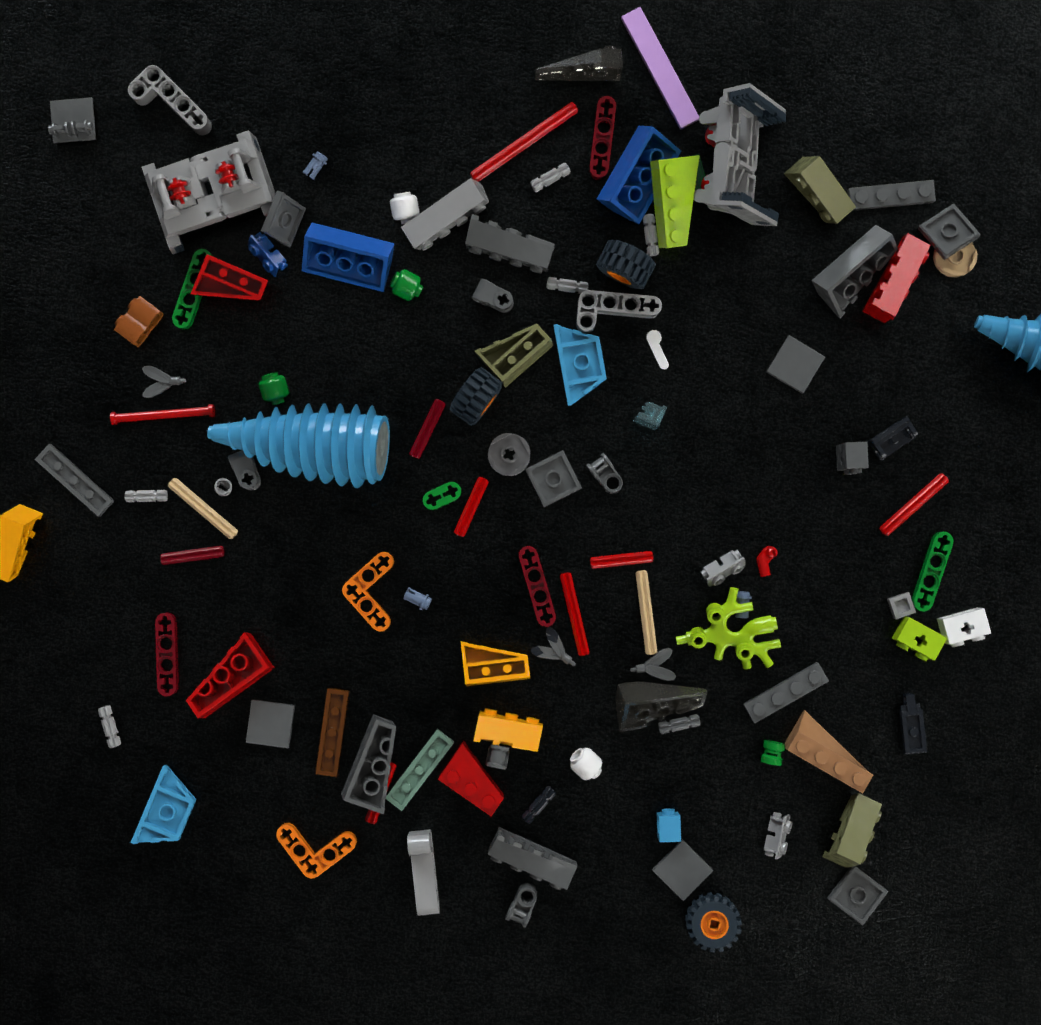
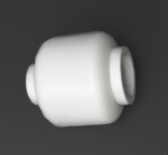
M411 192L394 194V198L390 200L392 217L394 220H401V224H406L420 214L417 197L411 195Z
M589 748L577 749L570 758L571 769L583 780L595 779L602 771L601 758Z

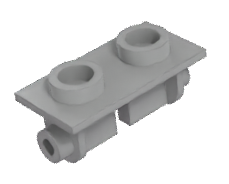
M732 550L720 557L723 563L722 566L715 560L703 567L704 570L701 571L704 579H707L709 587L719 585L725 580V577L730 574L735 575L743 570L744 566H746L745 559L738 550Z
M773 812V816H770L768 831L774 832L775 836H766L765 855L773 857L775 853V859H779L782 855L786 854L788 843L785 842L786 834H789L792 828L789 814L781 818V813Z

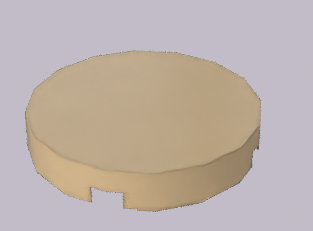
M972 242L945 260L934 249L933 260L940 273L947 277L957 278L964 276L974 268L978 253Z

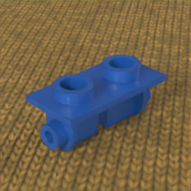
M259 232L255 236H250L248 242L249 251L252 255L259 258L263 268L268 273L270 272L276 277L279 269L283 270L287 267V260L277 249L272 253L269 252V250L274 248V245L265 234L262 235Z

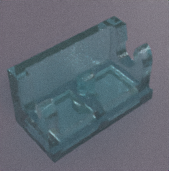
M647 402L641 408L645 413L639 412L635 416L634 422L656 430L662 421L667 407Z

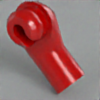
M773 546L763 548L757 556L760 577L771 575L769 562L773 557L777 556V549Z

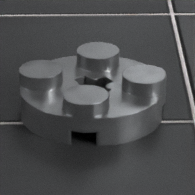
M504 433L492 441L488 451V460L496 472L505 476H514L521 473L527 467L530 461V448L526 440L521 436ZM506 449L515 451L513 460L509 458L504 459L503 456L506 454Z

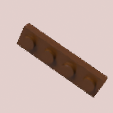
M327 688L316 774L338 776L349 698L348 690Z

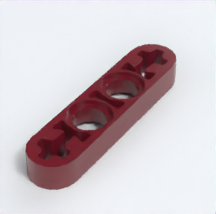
M610 96L600 98L597 104L589 173L595 180L604 179L609 170L616 113V102ZM605 102H608L609 106L612 107L609 108L607 117H603L604 107H601L604 106ZM600 123H607L610 126V130L607 133H601L598 129ZM600 143L607 146L608 150L604 154H599L595 149ZM598 159H602L601 168L605 170L601 171V174H596V170H593V168H597Z
M525 546L519 552V559L536 618L540 625L549 627L555 622L556 614L540 559L534 547ZM526 549H529L530 552L535 554L532 557V562H537L538 566H533L526 570L524 565H529L528 560L523 559L522 555L525 554ZM531 570H538L541 577L539 581L531 582L529 580L528 574ZM542 590L546 593L547 597L544 602L539 603L535 601L534 594L536 591ZM550 604V607H546L547 613H552L549 623L540 619L543 616L542 609L538 611L536 606Z
M166 612L158 615L155 621L157 689L161 695L171 696L179 688L177 620L172 613ZM165 616H167V620H171V624L167 625V632L172 631V634L161 635V632L166 631L165 625L161 624V620H164ZM165 637L172 641V647L169 650L164 649L161 645V641ZM169 659L172 661L173 668L170 671L162 668L163 660ZM173 673V677H169V684H173V688L167 692V689L163 688V684L167 683V677L162 678V674L169 675Z

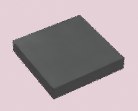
M277 191L261 231L284 246L291 247L306 208L285 193Z
M955 204L947 207L918 227L921 234L944 260L980 237L977 229Z
M788 335L766 373L803 394L825 356Z
M563 450L525 469L544 507L582 489Z
M251 700L246 743L289 748L295 705Z
M683 839L652 869L683 901L713 872V869Z
M852 866L827 898L863 926L889 891L858 867Z

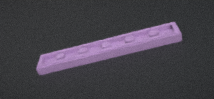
M641 7L623 15L621 20L680 130L699 121V115Z

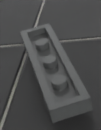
M934 180L855 187L847 190L848 196L856 206L852 211L926 204L936 201Z
M48 444L35 458L43 468L98 517H101L114 502L106 492L52 444Z
M816 662L745 702L743 705L753 723H757L829 682L820 664Z

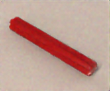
M943 473L936 476L881 525L880 531L885 536H889L949 482L948 478Z
M570 572L560 575L578 655H588L589 647L572 575Z

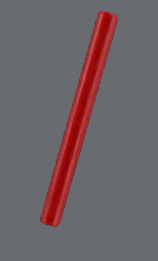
M570 102L471 171L472 179L479 182L577 114V106Z

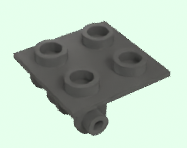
M92 97L50 101L52 125L48 126L49 134H53V143L96 140Z

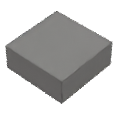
M909 592L887 599L894 619L916 613Z

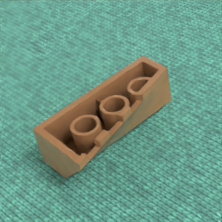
M803 710L785 742V749L863 794L873 774L868 772L815 719Z

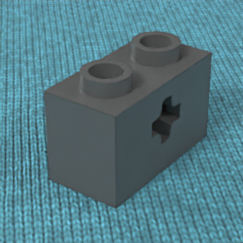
M847 442L836 445L837 471H844V475L862 473V469L869 468L867 442Z

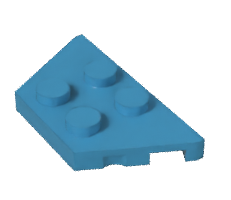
M555 324L553 327L567 405L571 406L607 379L601 344L598 336L585 334L581 331Z
M164 765L160 771L131 840L132 844L178 841L181 838L197 799L167 765Z

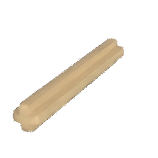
M173 478L169 482L168 487L226 537L233 539L237 535L238 530L181 481Z
M646 570L636 572L645 652L647 655H653L657 653L648 573Z

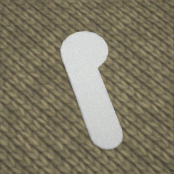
M652 330L647 334V341L660 368L667 369L669 363L659 344L662 338L661 334L657 330Z

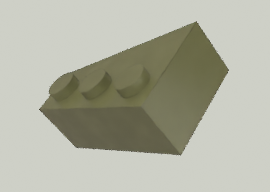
M820 156L802 157L784 173L819 212V216L826 223H839L856 207Z
M535 324L512 334V336L493 342L494 344L477 349L475 353L493 375L503 382L502 384L506 388L553 346V343L542 328Z
M860 793L851 795L840 818L842 823L838 834L833 833L831 837L834 843L830 852L825 851L822 857L845 868L861 865L867 857V845L874 837L875 832L873 828L875 823L880 820L882 804Z

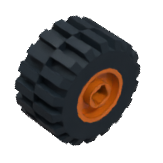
M608 240L596 265L602 273L614 281L630 288L644 289L656 263L645 252L619 240Z
M478 368L467 379L453 399L450 411L470 426L476 424L499 394L503 382L484 368Z
M710 892L706 896H703V894L699 895V899H694L691 902V907L688 906V913L685 915L686 927L690 937L696 945H699L705 951L709 949L710 952H715L718 949L719 952H722L726 946L729 949L732 947L731 943L733 941L736 942L738 940L737 935L741 933L740 925H742L737 908L729 898L723 897L719 893L713 895Z

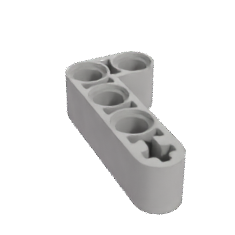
M155 65L146 67L128 86V93L137 104L147 105L159 95L197 134L206 135L211 131L212 124L206 114L159 67ZM154 75H160L157 81H151ZM143 89V95L137 97V92ZM169 90H175L172 96H166ZM189 104V109L182 112V106ZM196 116L203 124H197L193 118Z
M586 290L581 293L578 300L576 327L578 331L585 334L592 332L596 324L597 314L655 318L662 309V302L656 296ZM591 297L594 304L592 306H585L582 303V299ZM612 299L615 306L613 308H606L603 301ZM633 301L636 304V308L628 310L625 307V302ZM640 301L643 302L642 306H646L643 307L641 311H639L641 305ZM650 303H653V307H657L653 312L647 307ZM583 318H589L592 325L585 328L580 324V321Z
M431 829L411 831L407 836L409 856H411L417 915L440 913L432 832Z

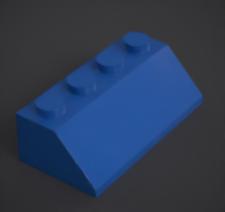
M638 126L598 195L597 200L611 211L636 224H640L654 199L650 161L678 158L681 150L654 127Z
M311 223L304 236L302 271L384 292L392 263L394 243Z

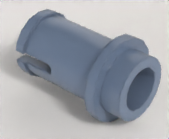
M318 151L316 154H312L314 157L305 170H303V173L307 176L311 172L309 177L313 180L323 165H327L326 161L328 158Z
M409 587L403 600L419 606L420 610H427L432 598L428 594L425 596Z
M738 591L736 602L738 604L749 603V599H752L750 592ZM749 611L736 613L735 617L749 618Z

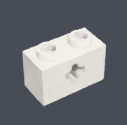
M977 607L937 618L941 635L947 638L945 644H951L952 647L964 645V641L972 639V641L983 640L985 635L991 634L984 608ZM964 624L967 625L968 628L962 631L961 628L964 627Z

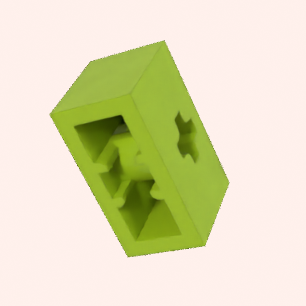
M906 616L902 618L892 639L897 641L896 646L906 651L909 648L916 652L915 656L924 661L928 659L935 661L947 640L945 636ZM916 636L922 640L920 644L915 640Z

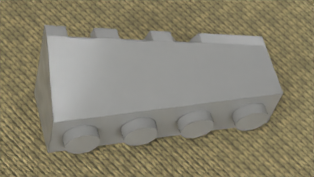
M470 178L401 226L414 249H422L424 251L433 245V241L438 237L442 239L451 233L450 229L457 225L459 227L468 221L467 217L473 213L476 215L486 208L485 205L489 203L482 184Z

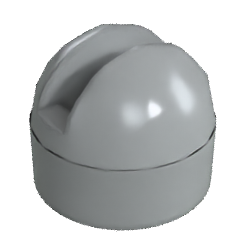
M220 478L215 482L214 488L218 495L227 496L232 491V484L228 479ZM219 485H222L224 488L228 489V491L226 492L222 490L221 488H219Z

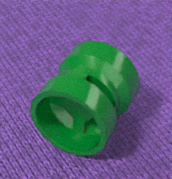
M764 740L763 747L765 751L761 756V762L782 766L783 759L781 754L785 749V744Z

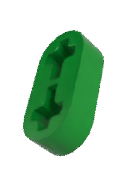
M455 482L443 484L425 493L423 504L429 510L441 508L460 498L461 487ZM449 486H452L453 488L457 487L458 491L455 492V497H452L451 495L444 497L443 493L449 490ZM429 495L433 497L441 495L442 498L436 501V506L427 504Z

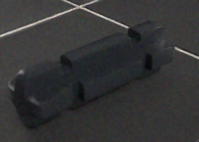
M547 786L542 791L543 794H540L529 806V810L522 814V819L528 824L532 823L535 815L538 816L549 803L548 800H552L556 795V792L550 786Z

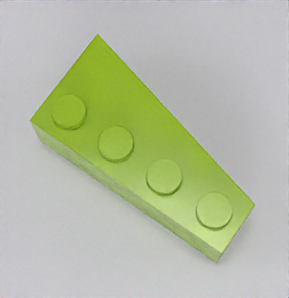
M700 155L650 161L659 248L687 246Z

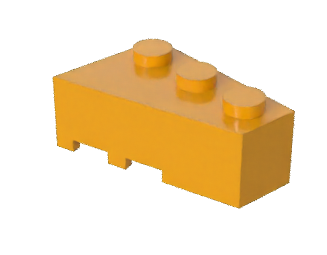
M19 504L0 515L1 580L10 582L19 575L28 552L25 550L29 537H34L36 532L32 531L37 519L41 520L43 513Z
M461 641L466 686L530 679L528 655Z
M485 708L484 711L479 713L474 741L480 742V740L492 742L493 745L504 744L512 748L538 752L543 724L539 723V719L527 717L526 720L518 719L517 714L506 713L504 716L497 714V710Z

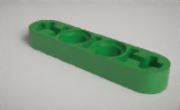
M199 249L194 253L172 316L173 324L183 330L189 329L192 326L202 296L194 295L195 302L192 305H186L184 302L185 296L191 294L194 286L191 283V277L200 272L199 269H195V266L198 268L201 266V261L198 260L199 257H203L204 254L213 256L206 249ZM183 306L190 309L191 313L186 311L185 317L188 321L180 325L181 322L178 320V317H183L185 311L181 309Z
M937 532L931 539L912 596V602L917 611L925 612L933 606L953 546V537L948 532ZM945 536L944 540L947 541V544L942 545L940 551H944V554L934 552V548L939 549L941 545L938 542V538ZM934 555L939 556L941 559L940 566L936 568L930 563V559ZM930 575L934 578V585L927 588L924 585V578ZM920 590L931 591L930 595L925 594L924 597L927 604L920 607V603L917 602L918 598L922 599L924 596V592H920Z

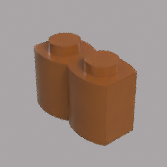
M141 296L137 299L134 298L129 303L128 312L116 320V327L114 328L117 333L136 347L141 346L164 315Z

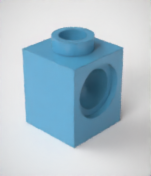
M662 809V812H657V836L659 842H681L680 814L675 812V809Z

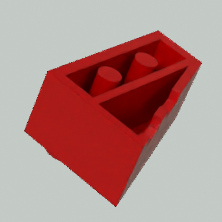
M207 254L191 295L261 301L269 281Z
M463 740L439 775L438 780L489 816H492L503 801L504 794Z

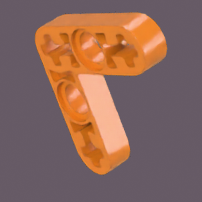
M388 552L377 554L352 576L342 588L345 598L371 627L379 632L388 629L391 619L367 590L393 567L394 558ZM381 556L384 558L388 556L389 566H381L379 570L382 573L378 574L371 564L374 562L375 566H377L381 562L379 559ZM367 569L372 570L374 573V579L371 582H366L362 577L363 572ZM348 585H356L358 587L356 592L359 595L362 592L365 594L364 597L358 600L357 604L354 602V599H357L354 594L349 595L347 593L349 591ZM363 600H370L373 607L371 611L364 612L361 609V602ZM376 608L380 611L376 613L379 618H386L384 621L385 627L382 625L376 626L377 619L374 616L371 619L368 617V615L374 613Z
M282 824L276 833L278 841L302 873L310 879L318 877L350 853L357 843L355 834L345 831L315 853L293 824ZM283 829L286 831L290 829L292 831L290 834L292 840L296 837L298 838L291 847L288 845L291 842L290 838L282 836L284 833ZM343 837L346 839L351 838V846L345 845L339 851L338 846L344 841ZM302 845L306 851L305 855L297 856L294 853V847ZM327 849L333 850L336 854L335 859L327 860L324 857V851ZM308 855L311 856L308 859L310 864L317 865L316 873L313 870L310 872L308 871L309 864L307 861H305L304 864L301 862L305 860Z

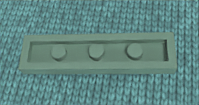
M437 729L389 791L385 799L402 811L454 744V741Z

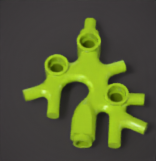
M730 587L727 601L723 605L712 603L707 607V618L711 622V626L708 629L704 630L701 627H695L686 632V635L676 636L677 645L688 643L689 646L702 648L707 642L715 644L714 659L722 660L725 649L729 646H734L737 657L742 660L743 669L751 668L750 659L753 655H757L766 668L771 667L774 663L767 651L781 648L780 639L756 643L753 640L755 635L772 633L778 629L776 617H771V615L749 621L738 632H732L727 628L726 622L731 615L753 611L752 602L743 604L736 602L739 589ZM714 613H719L717 617L712 616ZM697 637L702 638L700 641L695 640ZM743 650H747V651H748V652L745 653V654L741 653Z

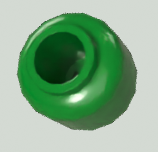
M405 269L400 272L396 271L390 283L392 293L407 301H411L414 296L418 298L423 289V286L420 285L421 278Z
M278 372L262 376V380L258 383L263 400L265 402H272V405L285 402L284 398L289 395L286 379L283 375H279Z

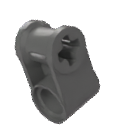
M480 279L472 296L474 301L501 313L511 311L514 305L510 292L485 279ZM507 298L508 304L504 303L502 306L499 300Z
M242 450L229 455L230 465L235 472L240 486L251 491L258 489L261 485V477L256 468L254 457L248 458ZM248 476L254 478L251 480V485L245 482L248 480Z
M604 453L592 464L588 463L586 465L590 473L598 480L607 493L616 494L621 490L623 485L622 478ZM611 478L616 479L619 483L618 488L610 489L607 486V481Z
M490 744L485 765L506 770L510 749Z
M525 882L519 886L505 920L509 921L511 919L521 923L522 927L526 928L537 899V890L532 883ZM524 891H530L533 896L527 899L521 894Z

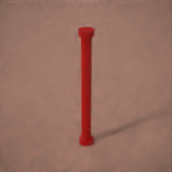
M209 404L208 407L123 414L111 412L110 421L112 425H117L118 422L204 415L215 417L214 404Z

